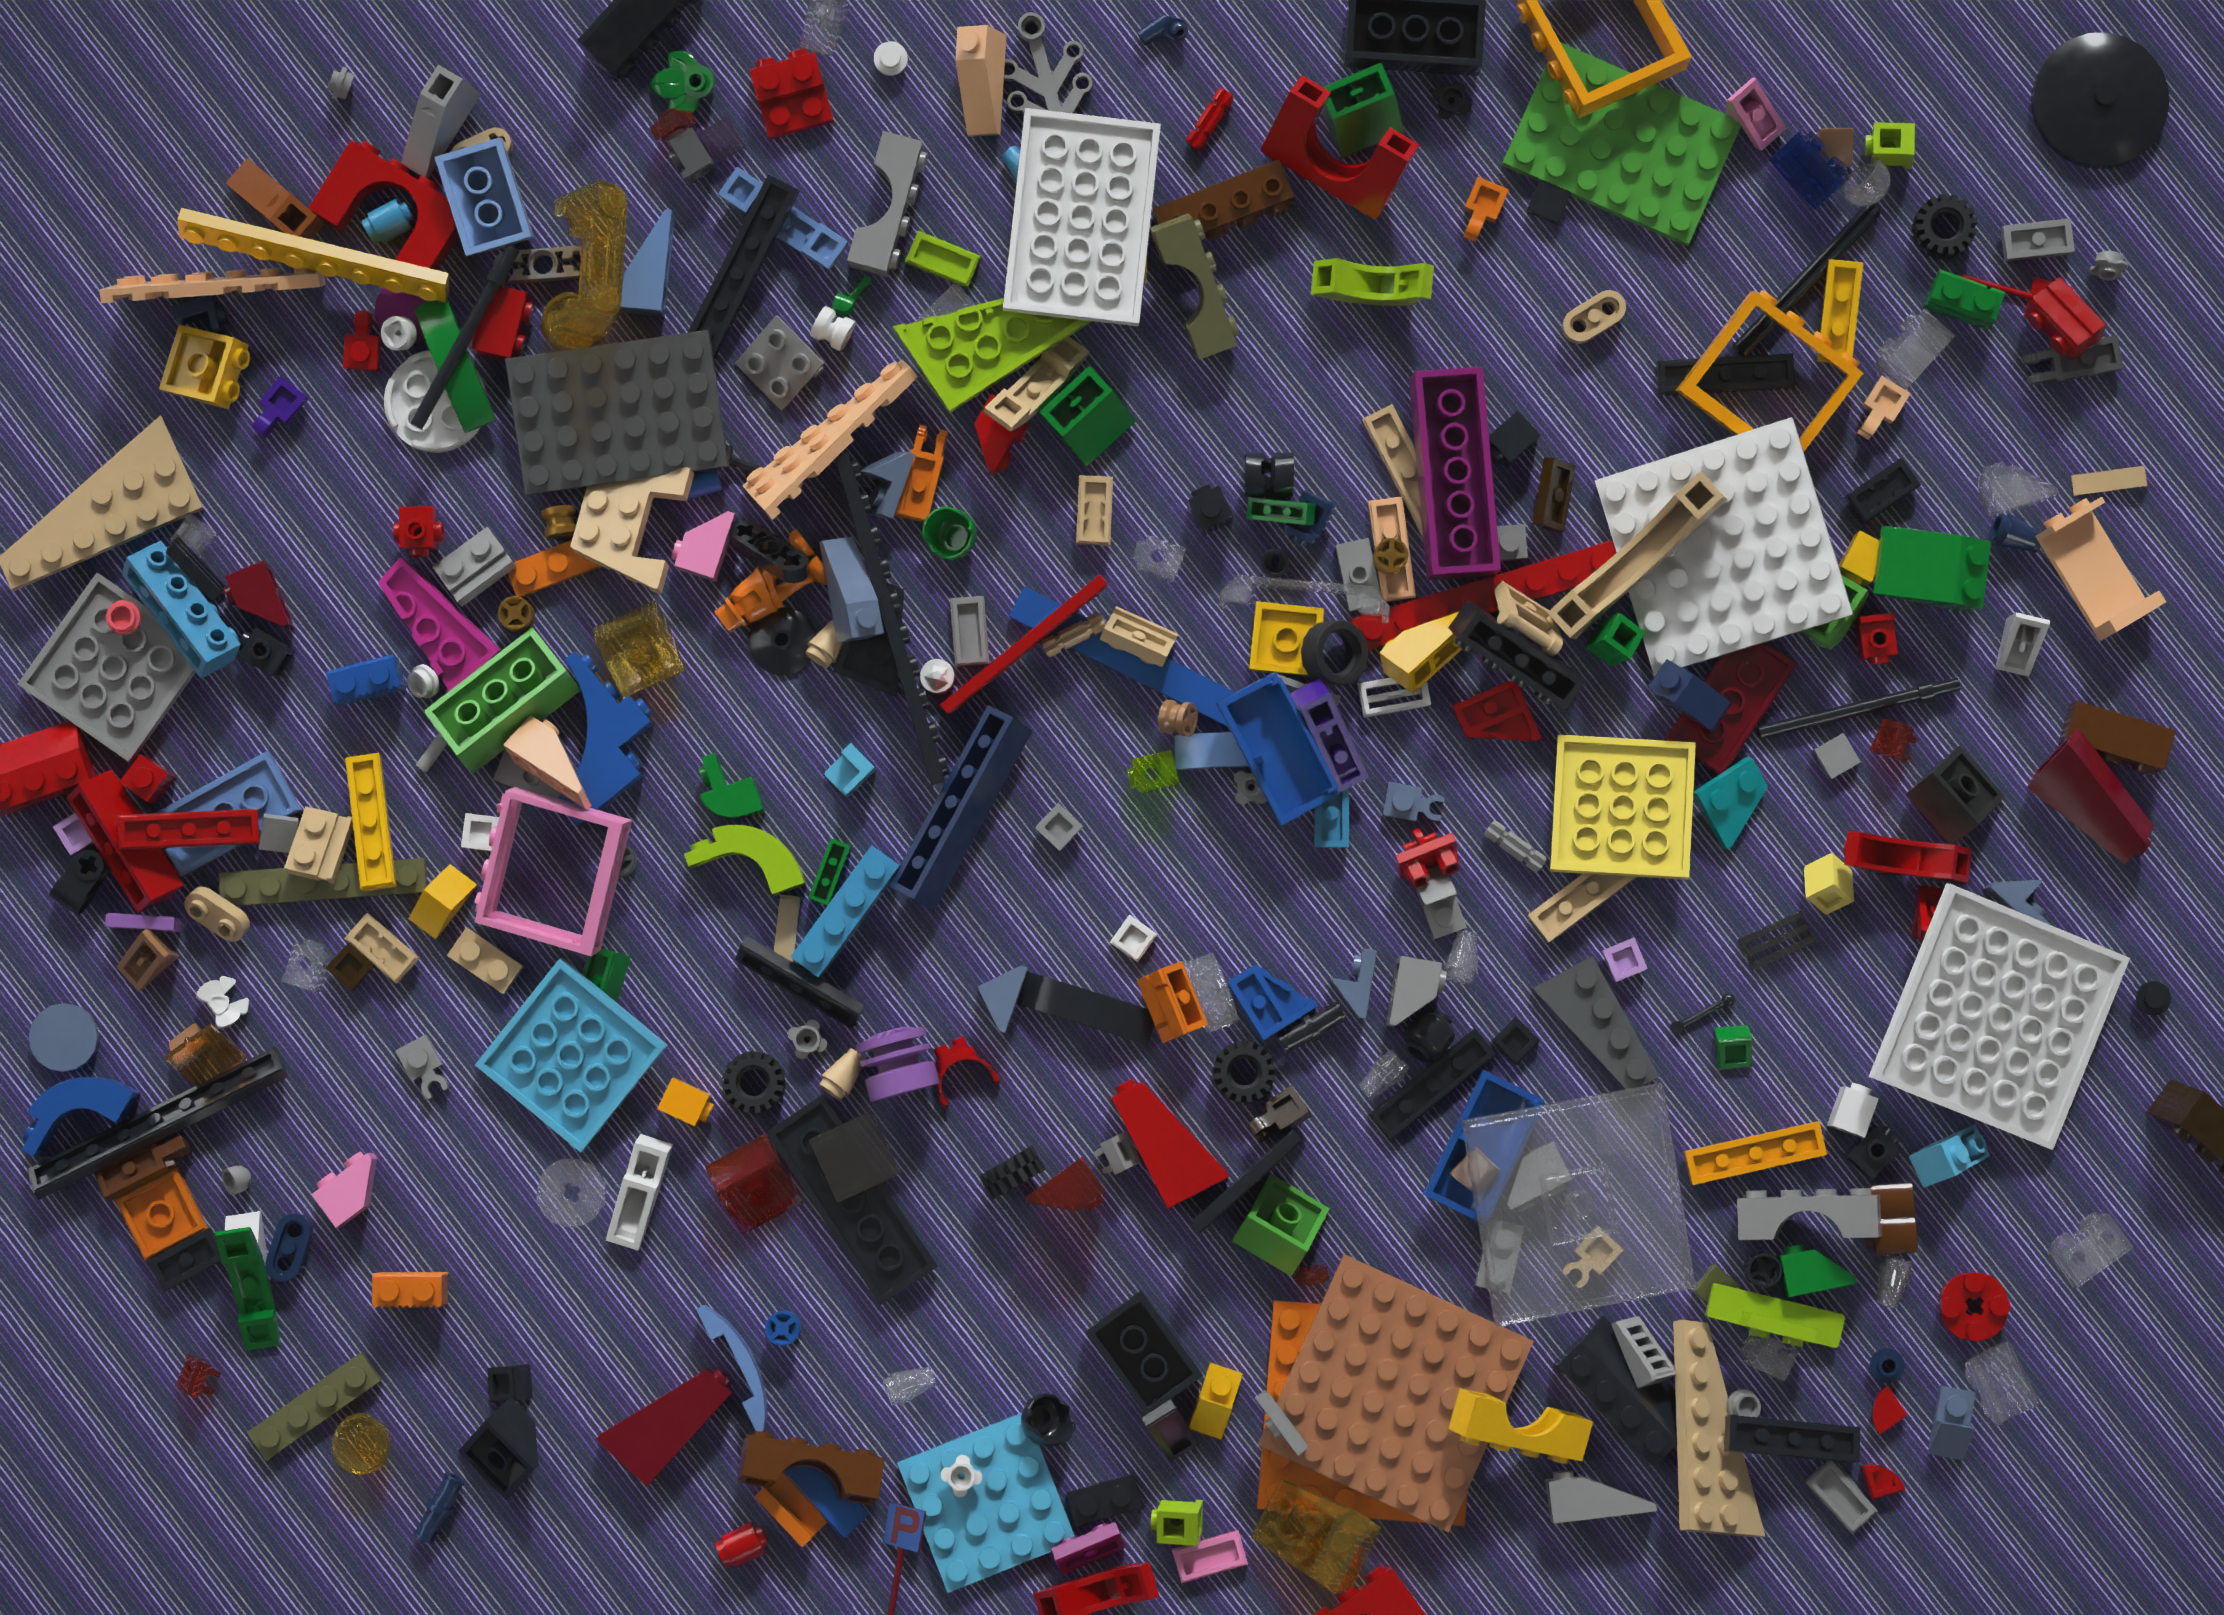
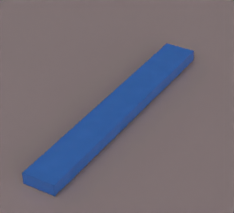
M1024 586L1009 618L1033 629L1058 609L1061 604ZM1076 613L1049 636L1053 635L1055 637L1058 635L1057 632L1081 620L1083 622L1087 621V617ZM1102 632L1096 635L1092 633L1090 638L1070 647V649L1180 704L1184 702L1194 703L1198 713L1228 727L1216 703L1235 692L1169 658L1166 659L1163 667L1145 663L1138 656L1124 650L1114 649L1108 643L1100 640Z

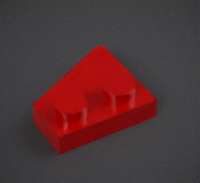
M1512 680L1452 706L1465 738L1534 742L1542 739L1519 686Z

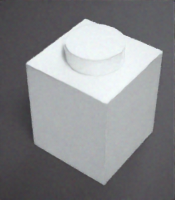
M1852 1083L1850 1088L1840 1087L1827 1126L1859 1138H1865L1879 1098L1870 1095L1872 1089L1856 1083Z

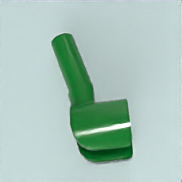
M866 275L851 291L849 296L838 292L832 303V309L843 316L850 315L859 295L872 282V279Z

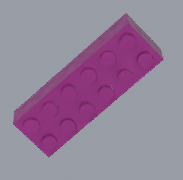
M1483 367L1415 371L1409 378L1427 581L1495 576L1501 570Z

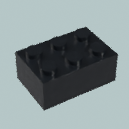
M1142 1290L1136 1292L1085 1330L1087 1336L1145 1415L1175 1397L1203 1376Z

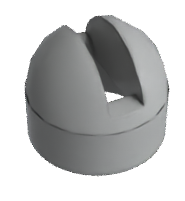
M239 1165L223 1169V1185L230 1195L241 1193L249 1188L251 1174L247 1168Z

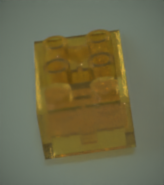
M1280 1479L1251 1538L1334 1594H1337L1353 1586L1382 1527L1348 1506L1287 1480Z

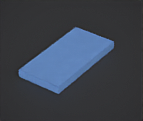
M267 750L157 813L258 809L260 835L264 813L292 817L303 810L274 757ZM240 845L166 848L165 850L180 877L183 878Z

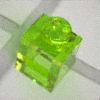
M1172 750L1131 759L1132 768L1126 769L1131 789L1138 788L1139 795L1179 786ZM1155 768L1159 774L1157 779L1148 780L1145 776L1146 770Z

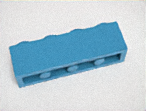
M871 845L791 955V958L817 977L822 978L889 886L900 865Z

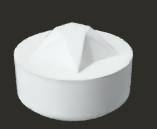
M393 316L383 323L381 338L389 349L407 350L415 343L417 331L414 323L409 318Z
M942 659L928 661L920 672V680L923 687L933 694L947 692L955 680L953 668Z

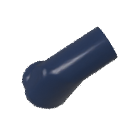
M1161 15L1136 33L1142 43L1147 46L1158 37L1174 41L1184 40L1188 35V27L1179 18Z

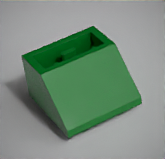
M1382 63L1323 87L1330 91L1331 94L1321 113L1341 159L1377 145L1390 127L1401 134L1404 133L1396 96Z
M1090 366L1039 412L1040 419L1086 468L1136 422L1114 391Z

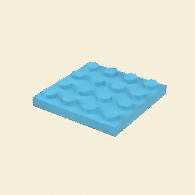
M560 958L477 1061L475 1066L581 1153L668 1045L566 960Z
M1022 1413L897 1462L914 1508L927 1511L923 1531L947 1593L1052 1552L1051 1548L1058 1546L1061 1541L1075 1537L1041 1447L1034 1444L1023 1431L1021 1424ZM959 1455L968 1456L972 1467L982 1473L981 1483L972 1485L963 1497L955 1496L953 1488L949 1483L941 1479L942 1469L951 1467ZM959 1473V1479H964L965 1474Z

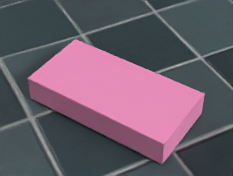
M1239 1530L1201 1540L1198 1546L1183 1545L1172 1549L1181 1584L1248 1565Z

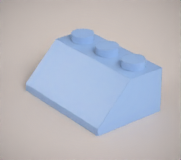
M499 137L434 157L466 256L503 248L507 245L534 238L502 138Z

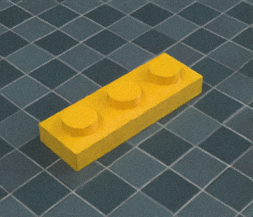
M1829 259L1820 333L1832 342L1830 348L1841 355L1843 352H1846L1853 357L1863 262ZM1817 354V362L1829 363Z

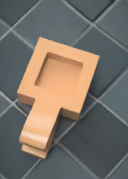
M1881 376L1862 405L1870 413L1857 434L1869 440L1882 420L1892 424L1911 393Z

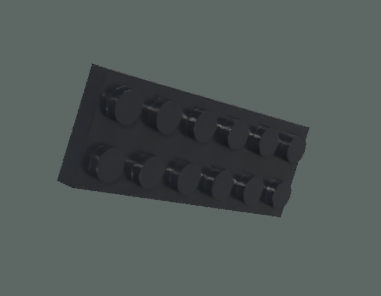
M824 1094L766 1132L879 1305H882L938 1267Z

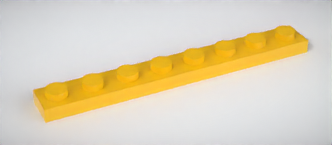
M181 208L177 219L179 237L193 244L203 243L219 247L226 252L236 251L252 255L259 260H272L285 263L289 267L296 269L305 268L317 271L328 277L338 276L353 280L361 285L371 284L383 287L393 293L403 292L416 295L426 301L436 300L446 303L449 294V273L184 208Z

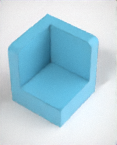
M852 743L841 752L843 755L824 773L846 798L876 771V768Z

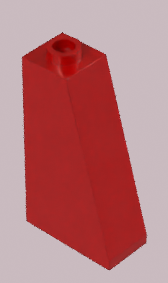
M1131 1079L1114 1088L1117 1094L1111 1098L1167 1208L1229 1177L1227 1171L1143 1082L1135 1084L1134 1080Z

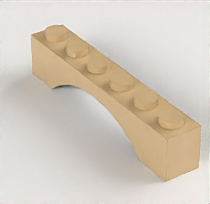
M1700 471L1621 550L1587 579L1572 589L1547 613L1570 638L1576 640L1727 501V497Z

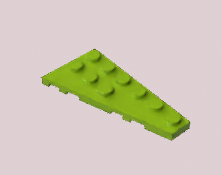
M1004 298L958 309L953 313L923 318L921 321L906 325L905 323L893 326V330L950 414L1092 321L1003 311Z

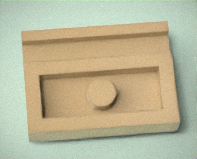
M1116 606L1102 632L1100 640L1108 643L1114 649L1124 650L1138 656L1145 663L1163 667L1178 634Z
M305 806L284 867L286 873L318 881L320 879L326 880L334 884L353 830L352 817H342L337 813Z

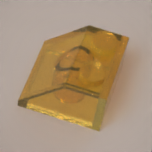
M657 600L594 627L593 639L623 698L685 671V666L672 631Z

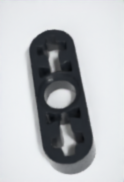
M745 520L735 523L730 528L732 548L786 583H799L808 577L807 555L753 521ZM768 549L777 550V552L773 554L761 553L762 551Z

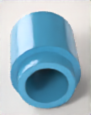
M395 198L367 213L368 217L361 221L368 236L375 245L381 241L386 243L413 229L410 222L415 220V217L406 201L400 204Z

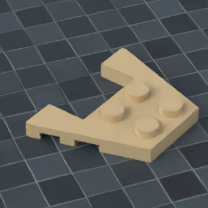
M684 467L661 476L587 486L570 548L574 553L608 570L612 569L624 575L626 579L648 587L654 593L662 594L669 565L665 560L637 557L653 498L687 501L694 472L691 471V468Z

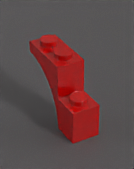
M1848 831L1843 854L1845 857L1844 865L1877 874L1915 876L1931 881L1968 883L1972 849L1952 844L1920 842L1878 836L1859 831Z

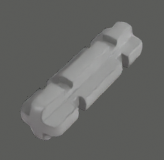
M1493 821L1484 833L1485 837L1494 843L1496 841L1500 843L1499 847L1518 861L1526 862L1525 866L1532 871H1540L1547 860L1546 856L1537 850L1535 852L1531 850V845L1513 832L1505 831L1506 827L1498 821Z

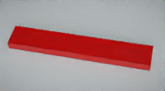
M1099 574L940 704L947 714H953L1108 587V582Z

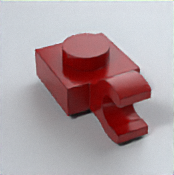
M355 310V335L345 334L343 368L345 370L379 372L381 337L371 336L373 314L370 311Z

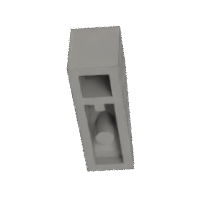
M1573 1470L1553 1472V1478L1545 1479L1549 1516L1553 1524L1657 1511V1505L1650 1500L1581 1475L1574 1476Z

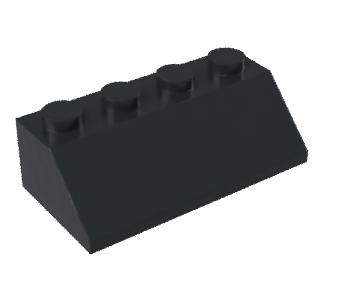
M613 0L577 41L585 57L616 83L621 77L625 79L634 71L637 65L635 61L643 52L648 54L656 47L660 40L658 36L666 27L671 29L679 22L682 17L681 11L688 3L694 4L698 0Z
M1602 1315L1553 1364L1650 1465L1655 1467L1677 1445L1675 1390L1666 1381L1637 1388L1612 1325Z

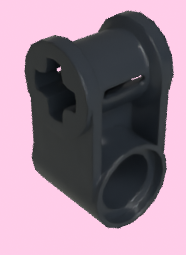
M99 850L79 852L49 893L52 899L77 916L81 915L89 906L96 891L110 872V868ZM88 859H96L94 865L98 868L97 871L88 872L90 869L89 864L86 863Z

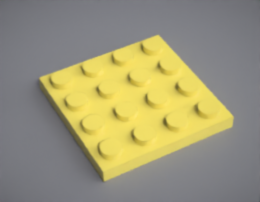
M1558 735L1550 872L1688 880L1696 742Z

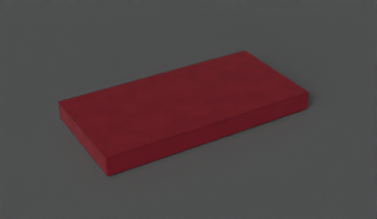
M1766 642L1719 656L1703 682L1732 703L1731 707L1714 732L1681 714L1664 740L1696 742L1695 761L1716 775H1720L1731 765L1798 663Z

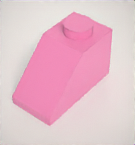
M727 511L686 532L682 541L677 540L671 559L676 560L674 566L677 570L717 582L731 539L730 528L737 521L735 513Z

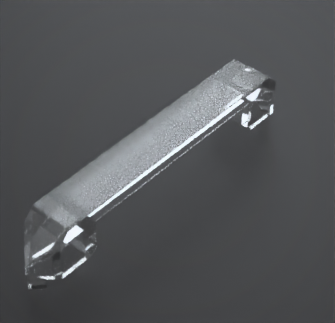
M1237 575L1220 592L1219 608L1224 610L1226 602L1250 605L1253 602L1255 586L1357 595L1356 609L1361 615L1382 616V623H1388L1390 606L1373 586Z

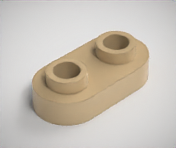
M1605 290L1568 312L1563 320L1562 331L1564 336L1572 343L1582 344L1611 328L1625 314L1626 303L1624 298L1616 291ZM1604 304L1611 305L1614 310L1613 314H1604L1602 306ZM1573 323H1583L1585 331L1581 333L1576 332L1573 329Z
M197 887L185 898L184 906L189 916L227 941H239L250 929V921L247 915L240 908L209 888Z

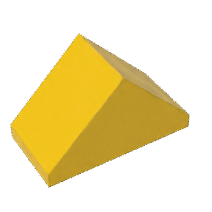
M450 864L423 890L408 919L434 939H437L478 885Z

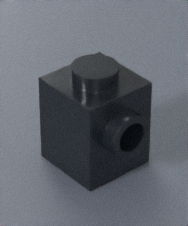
M1208 484L1191 493L1193 498L1188 500L1187 506L1202 536L1233 522L1234 515L1220 486L1211 489Z

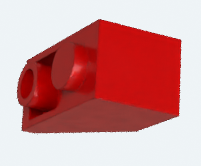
M990 394L984 407L987 406L996 396ZM983 407L975 421V428L988 473L995 477L999 470L1002 472L1006 471L1014 455L1009 452L1015 440L1020 443L1022 442L1030 425L1025 422L1017 429L1009 431L984 413Z

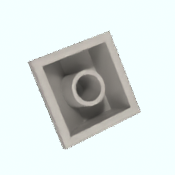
M1400 956L1396 959L1385 1026L1394 1027L1436 998L1437 993L1444 991L1447 972L1441 971L1442 963Z

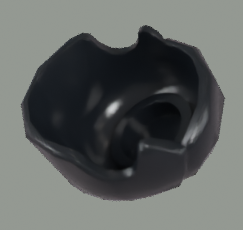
M1041 1393L1029 1399L1021 1415V1424L1025 1435L1034 1444L1048 1447L1057 1446L1070 1440L1076 1429V1423L1070 1419V1406L1054 1394Z

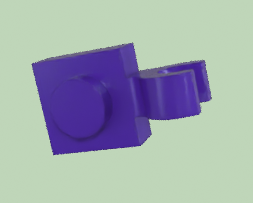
M280 375L259 400V403L266 409L251 426L258 434L266 438L273 431L279 419L288 425L309 399Z

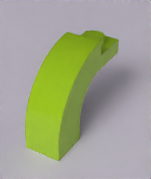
M1339 258L1314 261L1311 295L1356 304L1378 306L1417 305V301L1431 300L1434 266L1420 263L1384 267L1363 265Z
M726 825L713 828L712 832L716 842L711 844L709 839L690 845V852L684 853L688 867L691 869L729 855L749 857L755 860L762 868L773 896L807 885L799 863L790 850L774 836L758 828L745 825Z

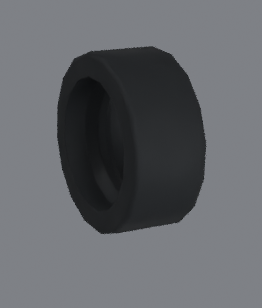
M1344 620L1317 623L1309 629L1303 639L1301 648L1302 664L1309 677L1314 681L1320 678L1325 686L1351 684L1362 675L1366 668L1368 660L1366 639L1359 628L1353 623ZM1331 633H1336L1341 637L1346 649L1345 664L1341 671L1335 674L1328 669L1323 655L1325 641Z

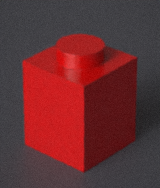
M140 754L119 782L146 802L156 805L176 777L151 758Z

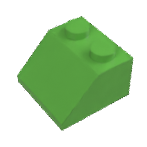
M1270 1173L1239 1226L1232 1242L1292 1276L1308 1252L1330 1208Z

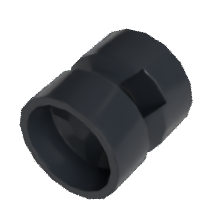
M1245 453V497H1264L1267 492H1271L1274 497H1293V453H1274L1271 458H1268L1265 453ZM1270 473V477H1267L1264 474Z

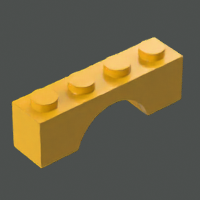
M1459 1388L1448 1429L1460 1434L1459 1440L1467 1444L1480 1446L1481 1441L1490 1442L1489 1447L1496 1450L1509 1452L1510 1447L1519 1448L1518 1452L1529 1457L1538 1458L1539 1454L1543 1453L1548 1455L1547 1458L1549 1460L1568 1464L1569 1459L1583 1461L1593 1421L1574 1412L1547 1407L1535 1422L1525 1427L1513 1428L1507 1416L1505 1402L1489 1394Z

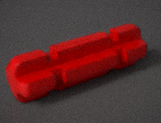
M1223 88L1217 90L1212 98L1213 103L1208 104L1195 124L1196 129H1192L1186 138L1188 146L1197 151L1203 149L1207 142L1206 137L1212 135L1224 116V109L1228 110L1233 102L1234 96Z

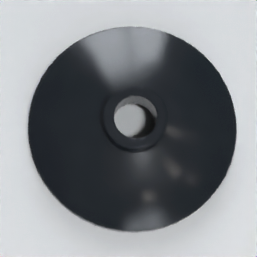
M780 607L777 608V612L754 622L749 634V650L755 662L763 670L774 675L783 676L797 673L810 663L811 659L805 652L809 648L807 643L816 636V632L812 623L804 614L792 608ZM779 634L788 636L786 645L778 646L775 640Z

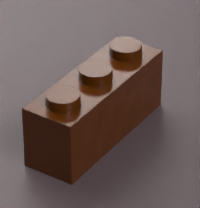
M2075 701L2069 704L2058 743L2062 744L2077 728L2084 734L2105 763L2120 766L2121 762L2134 765L2133 771L2153 776L2154 772L2165 770L2176 730Z

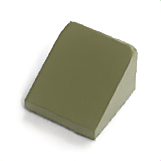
M1711 1264L1691 1291L1708 1304L1712 1284L1717 1283L1738 1288L1740 1285L1717 1265Z

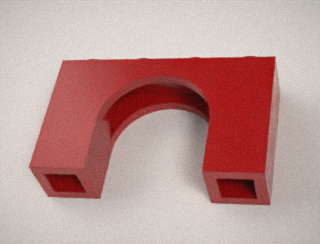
M1301 75L1289 91L1260 151L1269 156L1273 161L1280 159L1282 165L1298 173L1303 179L1313 182L1328 191L1332 196L1340 198L1355 207L1362 214L1377 220L1390 201L1419 144L1390 127L1378 143L1369 161L1354 165L1334 159L1323 149L1316 133L1318 117L1331 92Z
M350 140L308 209L317 215L319 219L343 233L360 204L371 193L385 188L402 190L414 198L418 216L413 232L395 260L438 271L459 237L447 197L437 192L438 185L421 175L417 180L407 174L409 168L398 160L392 158L388 162L379 157L378 155L381 151L368 142L363 141L359 145Z
M1382 1565L1377 1566L1365 1576L1366 1583L1358 1589L1354 1586L1347 1588L1337 1596L1339 1603L1329 1610L1324 1606L1313 1614L1426 1615L1391 1565L1385 1569Z

